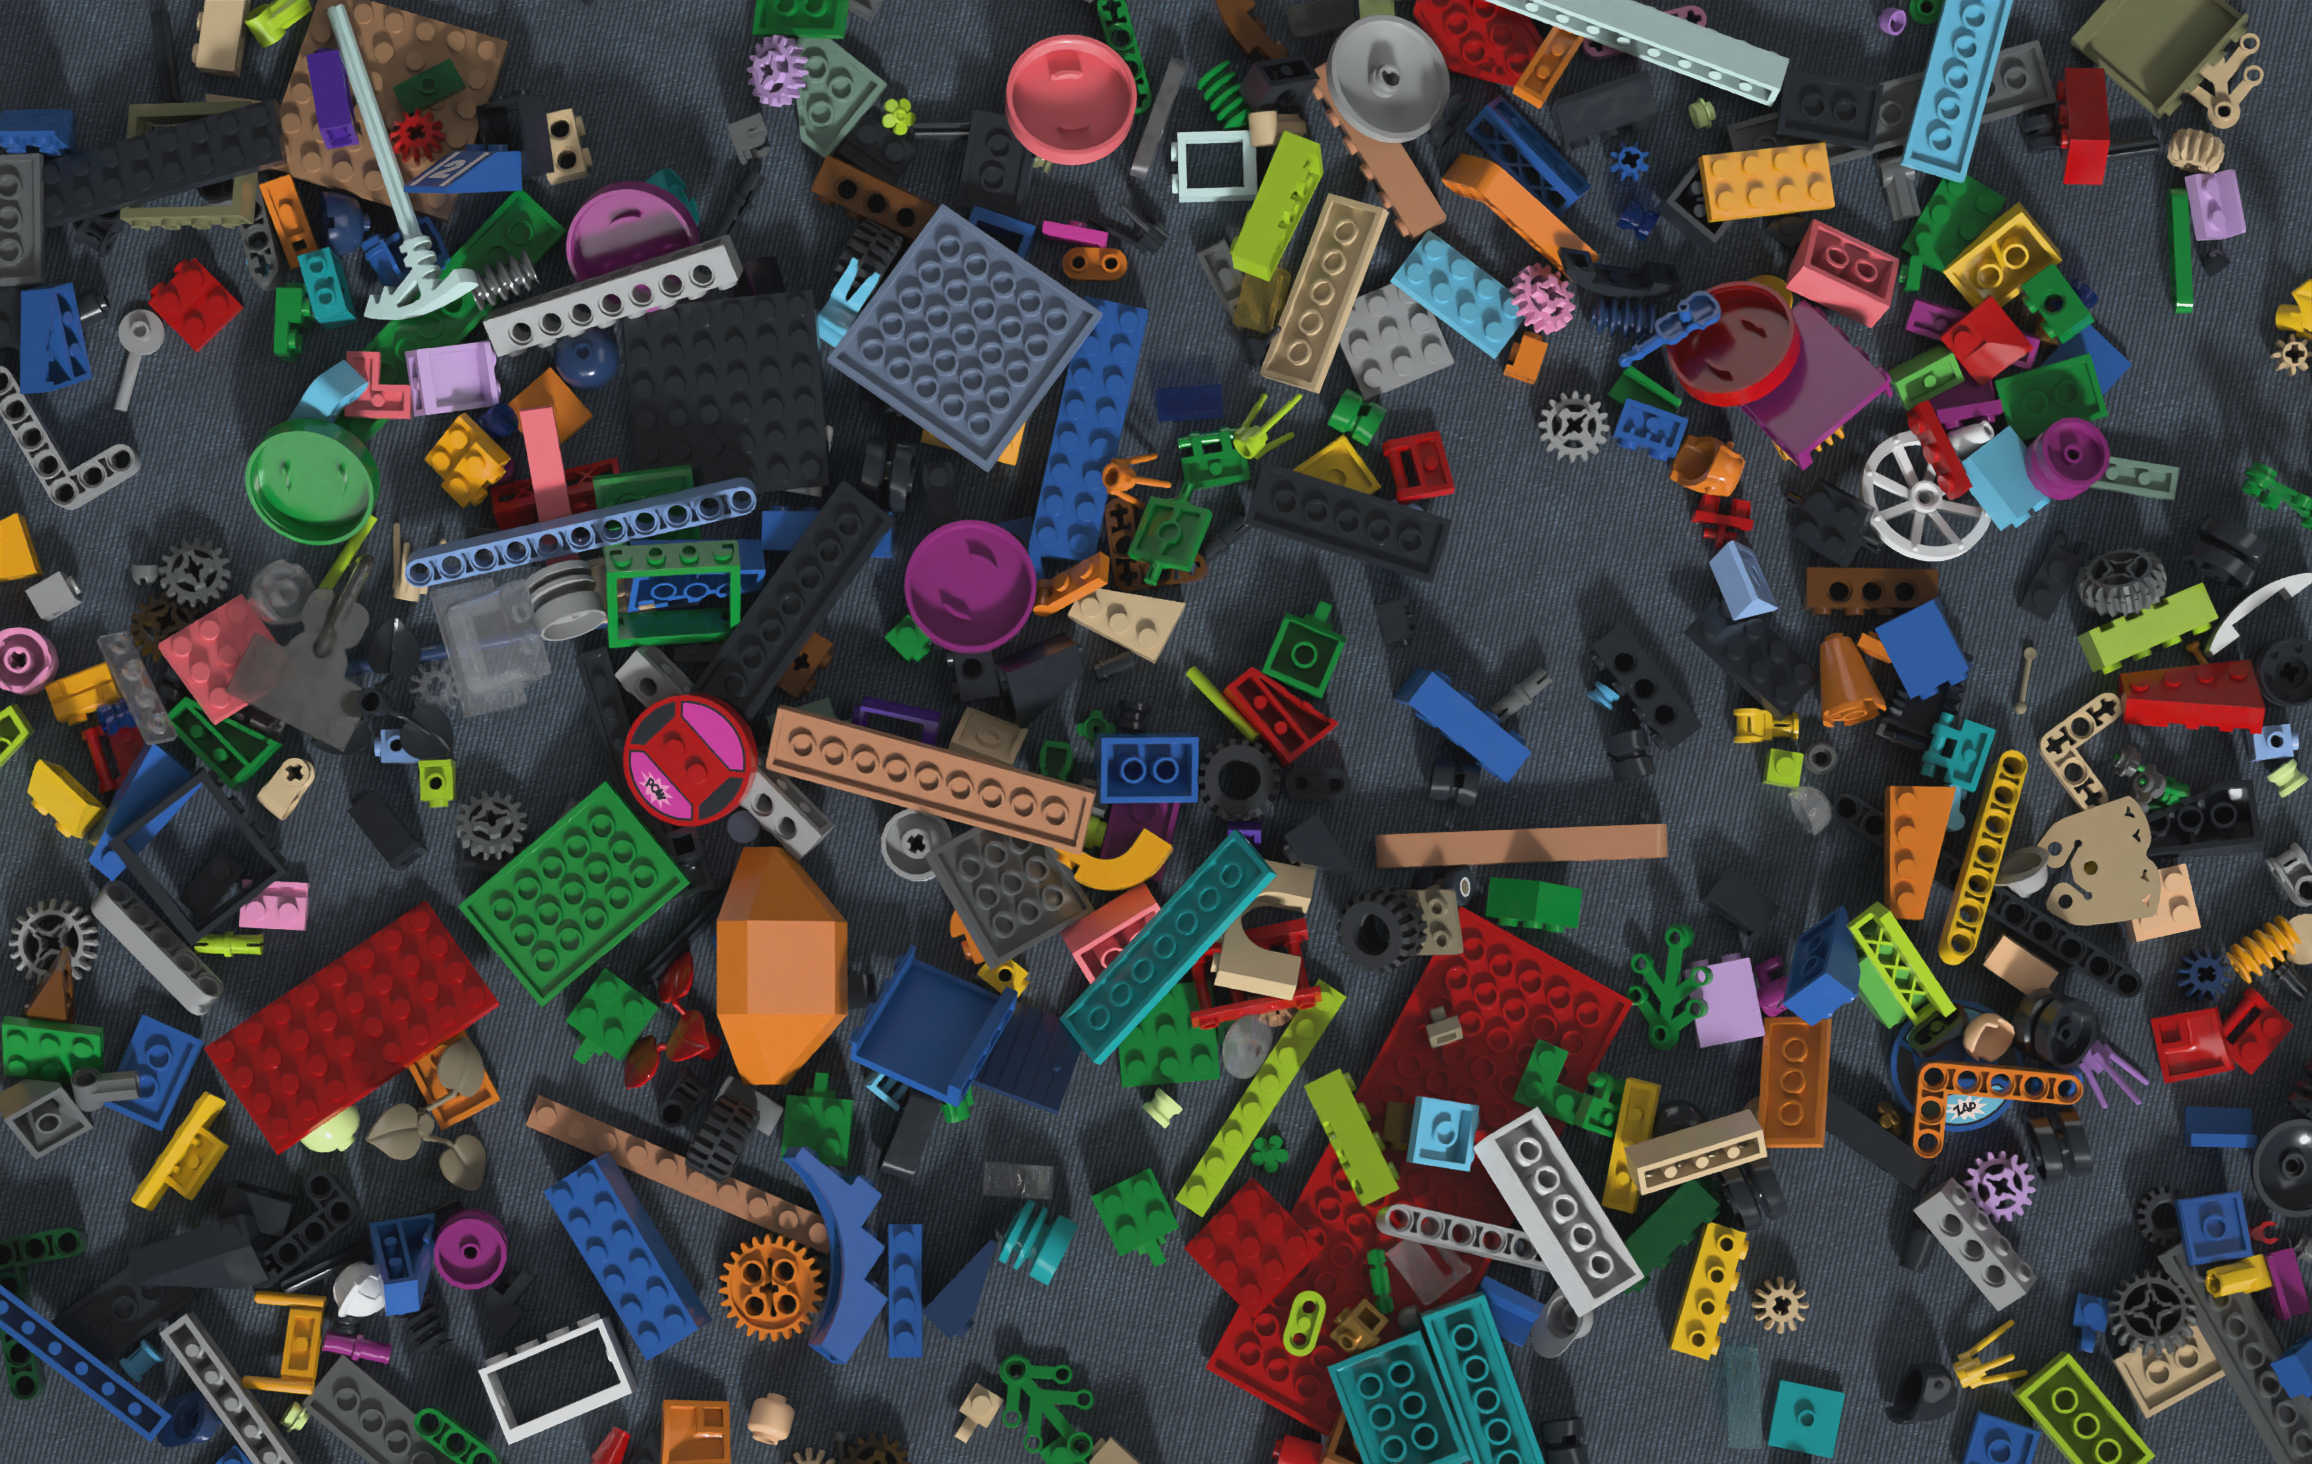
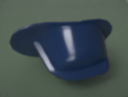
M193 1391L170 1399L162 1407L171 1415V1418L156 1436L159 1443L168 1448L189 1443H205L212 1438L217 1426L223 1424V1421L202 1392Z

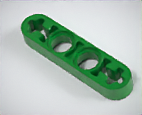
M1098 0V16L1106 45L1117 52L1124 61H1132L1138 66V72L1133 78L1135 83L1142 80L1143 85L1137 84L1139 96H1145L1146 100L1142 101L1141 108L1135 109L1134 116H1141L1149 111L1152 104V96L1126 1L1113 0L1114 4L1121 5V7L1117 8L1118 21L1125 19L1126 23H1115L1107 27L1106 23H1112V17L1109 11H1103L1102 8L1107 7L1108 0ZM1117 30H1123L1128 33L1130 40L1127 45L1118 47L1111 41L1112 34Z
M2168 188L2166 211L2171 306L2173 314L2191 313L2193 309V284L2188 193L2186 188Z

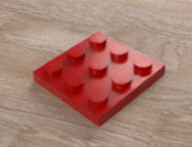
M1253 1177L1184 1247L1192 1258L1254 1319L1323 1248Z

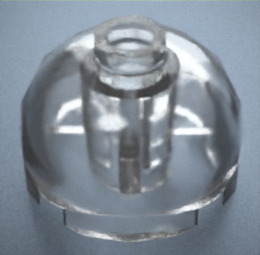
M286 560L275 561L263 566L251 579L248 589L250 607L260 620L271 626H290L305 620L313 611L314 605L311 606L312 596L315 595L314 584L310 575L302 566L296 563L292 565L285 562Z

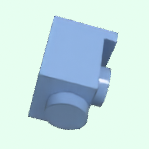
M2290 724L2263 726L2262 734H2251L2249 729H2245L2249 762L2290 758L2294 756L2293 750H2298L2299 748L2297 731H2291ZM2272 736L2279 737L2280 746L2278 748L2271 745Z

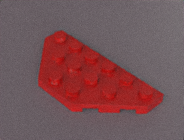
M1416 0L1413 19L1418 27L1437 45L1445 60L1448 72L1515 87L1544 42L1528 16L1485 0Z

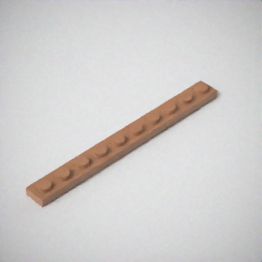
M538 1095L526 1126L598 1157L610 1152L616 1164L775 1233L785 1234L789 1239L793 1240L796 1238L803 1245L821 1251L824 1254H829L830 1245L824 1219L821 1215L730 1176L726 1181L719 1184L687 1167L684 1156Z

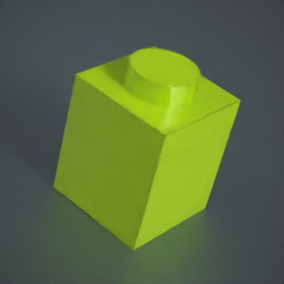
M1773 748L1769 749L1766 753L1762 783L1793 789L1798 787L1804 754Z

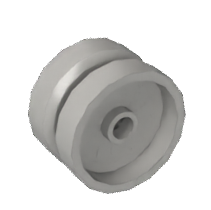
M908 808L895 814L886 824L881 836V852L886 864L900 877L910 881H928L936 876L924 855L949 842L954 837L948 824L941 817ZM916 839H921L925 845L922 851L913 850L912 843Z

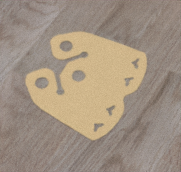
M2130 796L2061 819L2051 826L2037 846L2046 849L2047 852L2048 846L2052 842H2059L2061 844V853L2057 856L2049 853L2047 861L2048 866L2059 868L2068 859L2074 848V841L2081 840L2082 842L2081 847H2078L2070 862L2074 882L2085 891L2091 892L2092 898L2086 900L2084 895L2070 884L2059 883L2053 888L2046 902L2047 909L2053 915L2073 925L2088 926L2153 917L2157 912L2161 894L2160 876L2157 866L2146 855L2151 843V831L2142 808ZM2127 807H2130V813L2134 814L2135 818L2125 816ZM2137 829L2140 830L2138 834L2141 840L2140 842H2138L2134 837H2132V835L2136 833ZM2088 861H2094L2098 865V870L2093 875H2088L2084 872V865ZM2144 869L2147 870L2146 877L2149 878V882L2141 879ZM2065 894L2070 895L2073 900L2072 905L2067 909L2061 908L2058 904L2059 898ZM2148 894L2151 895L2148 900L2149 907L2142 901Z

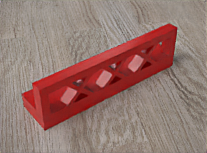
M617 457L565 470L567 482L574 479L580 480L576 485L567 486L572 515L597 510L593 476H598L600 473L612 470L613 474L621 473ZM531 478L490 487L493 513L499 529L508 530L539 523ZM511 494L516 495L512 500L500 503V497Z

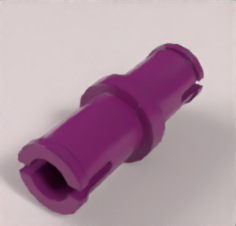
M326 1330L322 1351L351 1356L350 1359L358 1361V1358L388 1364L392 1343L364 1339L361 1334L350 1336Z

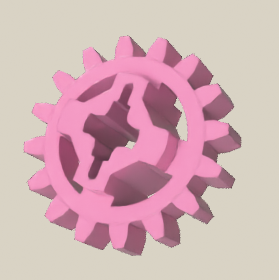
M1536 263L1533 266L1529 265L1519 271V274L1512 279L1515 285L1509 291L1516 295V298L1511 300V304L1518 305L1519 310L1516 312V315H1523L1526 318L1524 321L1526 327L1532 323L1536 333L1544 330L1545 334H1550L1565 327L1566 323L1573 319L1570 312L1576 306L1569 302V299L1574 297V293L1567 292L1566 287H1568L1569 282L1560 281L1561 273L1559 271L1552 274L1550 265H1546L1543 268L1540 263Z

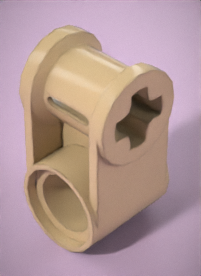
M291 758L286 760L272 779L261 789L256 797V801L283 821L294 810L302 795L313 783L316 772L314 766L305 759ZM294 767L301 768L300 772L304 775L302 779H293L295 777V773L292 771Z

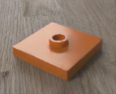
M551 367L501 409L523 434L520 409L553 405L560 446L594 418L591 412Z

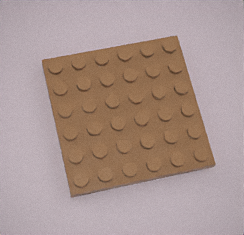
M318 0L280 107L288 163L266 170L283 175L290 173L293 178L392 207L349 77L348 81L359 144L327 150L319 131L306 55L314 54V51L320 48L339 49L327 15V9L331 6L336 7L339 4L345 6L388 136L391 132L396 131L393 127L394 120L404 122L402 116L404 110L392 87L449 58L452 60L466 86L465 90L421 112L423 117L430 111L434 114V121L440 120L442 122L443 128L441 132L446 135V141L439 143L443 148L442 153L431 152L434 159L432 162L427 161L426 156L421 157L422 162L419 166L415 164L413 157L408 162H404L401 158L402 153H394L405 184L450 152L466 151V144H476L480 133L476 106L489 103L488 98L493 95L509 43L505 40L370 0ZM421 133L418 137L423 139V133ZM413 135V136H412V139H413V141H415V139L417 138V136H414V135ZM408 193L415 214L424 217L428 216L431 219L449 224L459 193Z

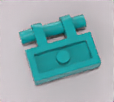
M1941 712L1938 723H1934L1931 731L1934 736L1929 750L1923 754L1922 761L1924 765L1920 774L1933 778L1936 767L1946 769L1942 782L1974 793L1996 730L1967 719L1962 721L1960 730L1950 728L1954 716ZM1946 739L1955 741L1950 759L1941 756Z

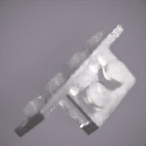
M124 631L99 636L97 643L145 743L153 745L174 741L177 737V732L133 645L129 633Z

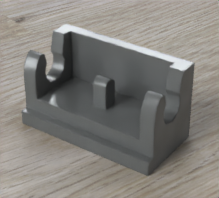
M761 113L727 125L742 167L748 166V162L764 157L770 152V147H763L761 150L754 149V147L763 144L766 140L765 136L769 134Z

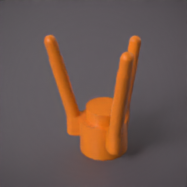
M1156 453L1125 459L1112 458L1111 463L1104 468L1102 473V482L1107 488V494L1116 495L1141 509L1145 507V504L1124 491L1134 487L1135 484L1170 488L1171 483L1158 479L1138 477L1135 471L1130 466H1127L1154 460L1157 458Z

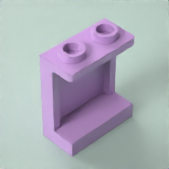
M489 340L405 352L414 417L499 405L501 387L498 380L495 379L494 366L496 365V354Z
M1740 953L1720 956L1722 963L1709 965L1708 959L1688 963L1689 969L1682 971L1685 980L1690 977L1691 971L1695 967L1707 966L1713 972V980L1709 985L1700 986L1689 995V1000L1701 998L1708 1004L1706 1016L1694 1020L1697 1048L1765 1035L1750 958L1741 959ZM1700 970L1698 978L1701 982L1705 980V973ZM1695 1003L1693 1006L1694 1012L1699 1014L1701 1010L1700 1005Z

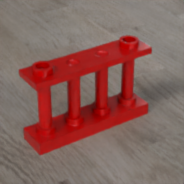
M1305 918L1244 930L1249 940L1260 948L1270 951L1272 947L1284 945L1285 948H1288L1289 955L1301 957L1297 987L1292 1000L1264 995L1262 998L1245 1001L1242 990L1229 988L1232 1004L1213 1008L1204 965L1206 961L1212 960L1214 952L1220 953L1221 943L1214 942L1191 967L1200 1011L1190 1012L1193 1028L1200 1027L1202 1030L1212 1029L1219 1026L1220 1022L1297 1007L1300 1010L1309 1009L1316 1006V1002H1321L1320 986L1309 987L1300 946L1303 944V941L1309 940Z

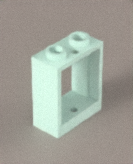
M1249 130L1177 132V142H1171V161H1178V174H1172V194L1179 193V203L1255 200L1257 195L1256 147H1251ZM1242 142L1244 187L1187 189L1186 144Z

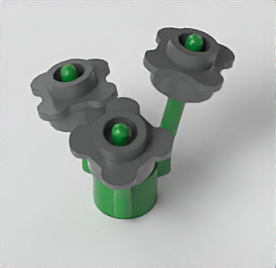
M2126 744L2123 749L2120 748L2115 754L2112 762L2114 774H2118L2120 777L2124 775L2131 777L2136 770L2141 772L2133 781L2134 789L2131 790V794L2126 796H2130L2140 805L2145 816L2148 815L2149 811L2164 810L2190 796V788L2187 784L2176 782L2174 777L2157 772L2154 764H2147L2146 766L2140 764L2141 753L2136 752L2135 747ZM2152 798L2156 799L2157 801H2160L2159 804L2148 803L2152 800ZM2127 807L2125 816L2135 818L2134 814L2130 813V807Z

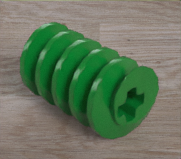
M1227 60L1207 71L1199 80L1197 87L1199 90H1207L1203 97L1206 101H1213L1210 105V110L1213 113L1220 112L1216 120L1219 124L1226 123L1222 131L1246 130L1249 128L1248 114L1253 111L1250 106L1245 107L1244 103L1246 100L1242 95L1238 94V88L1241 83L1232 84L1231 82L1236 77L1237 72H1225L1226 68L1231 64Z

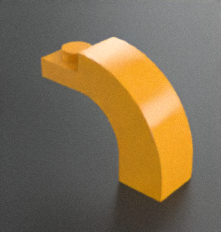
M1145 828L1133 846L1125 854L1114 859L1102 860L1091 857L1085 852L1078 855L1053 848L1059 854L1056 859L1072 870L1075 865L1079 867L1073 876L1077 882L1090 888L1104 891L1125 890L1147 881L1162 868L1173 852L1172 845Z

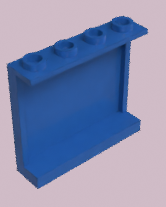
M911 944L905 956L902 954L898 956L893 967L894 974L891 979L885 978L881 984L877 1002H871L868 1005L861 1028L855 1027L848 1043L852 1046L850 1060L958 1108L1016 1008L1018 991L1006 986L1001 996L914 958L916 946Z

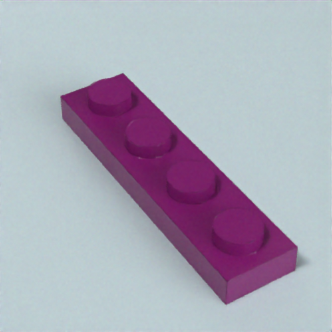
M1916 297L1905 330L1943 342L1939 335L1966 313ZM2021 331L2034 349L2012 363V365L2030 370L2041 337Z

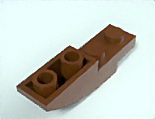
M1213 0L1226 31L1247 59L1252 57L1257 51L1265 60L1283 58L1290 54L1279 40L1273 42L1266 35L1265 32L1268 29L1257 16L1253 18L1249 16L1255 11V2L1253 0Z

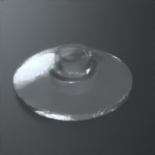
M1247 1014L1237 1019L1228 1030L1223 1043L1222 1058L1226 1070L1232 1076L1240 1079L1253 1077L1259 1072L1270 1055L1273 1045V1034L1270 1024L1265 1018L1256 1014Z

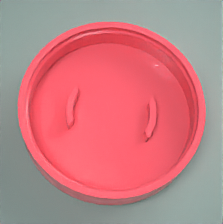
M1058 35L1037 42L1017 59L1011 69L1007 82L1005 111L1012 132L1030 152L1053 163L1081 165L1097 161L1109 155L1126 138L1134 119L1137 90L1135 80L1128 65L1112 48L1086 36Z

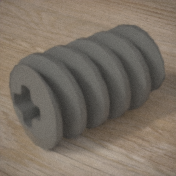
M524 249L521 250V261H517L510 254L508 255V266H505L500 259H497L495 271L488 264L484 265V275L482 276L475 268L472 269L479 285L471 290L479 310L485 309V299L491 305H497V294L507 301L509 300L510 289L516 296H520L522 294L521 285H524L528 291H533L534 280H536L541 286L534 265Z

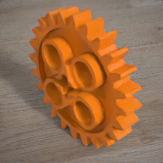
M768 1233L765 1235L763 1243L757 1235L752 1238L753 1247L746 1241L741 1243L740 1246L743 1253L737 1250L732 1251L730 1254L735 1262L727 1261L723 1264L730 1272L719 1276V1279L727 1282V1286L719 1289L718 1292L728 1295V1299L724 1300L721 1306H731L732 1310L728 1313L727 1318L734 1316L739 1318L735 1326L737 1329L746 1324L748 1326L747 1336H751L757 1330L759 1331L760 1341L766 1339L768 1333H770L772 1341L776 1342L780 1338V1332H782L787 1340L792 1337V1328L799 1334L804 1331L802 1322L808 1325L814 1322V1319L809 1314L810 1312L816 1314L821 1312L822 1309L815 1304V1301L825 1299L826 1296L817 1291L825 1286L826 1282L817 1280L816 1276L824 1270L813 1268L812 1265L818 1258L815 1256L808 1259L805 1256L809 1250L808 1246L800 1250L796 1249L798 1239L795 1238L789 1244H786V1236L781 1234L777 1241L774 1242L772 1233ZM769 1258L773 1260L772 1273L768 1263ZM782 1262H788L793 1266L794 1275L792 1278H786L781 1273ZM751 1263L761 1268L762 1275L760 1280H755L749 1275L748 1268ZM771 1281L772 1285H778V1291L774 1293L771 1289L766 1288V1284ZM785 1295H791L796 1300V1309L794 1311H789L784 1307L783 1297ZM753 1296L759 1297L763 1301L764 1310L762 1313L752 1309L751 1299ZM773 1301L775 1311L777 1312V1315L775 1317L772 1316L771 1313Z

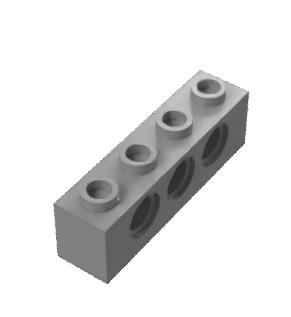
M1953 1177L1924 1195L1913 1209L1998 1312L2025 1295L2037 1280L2031 1267L2012 1249L2010 1242L1996 1230L1986 1213L1975 1205L1965 1188L1959 1185Z

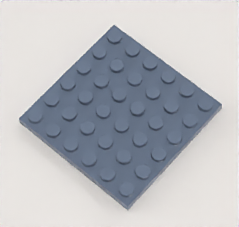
M941 204L829 355L827 361L977 466L989 472L1101 320L1103 313L953 210Z

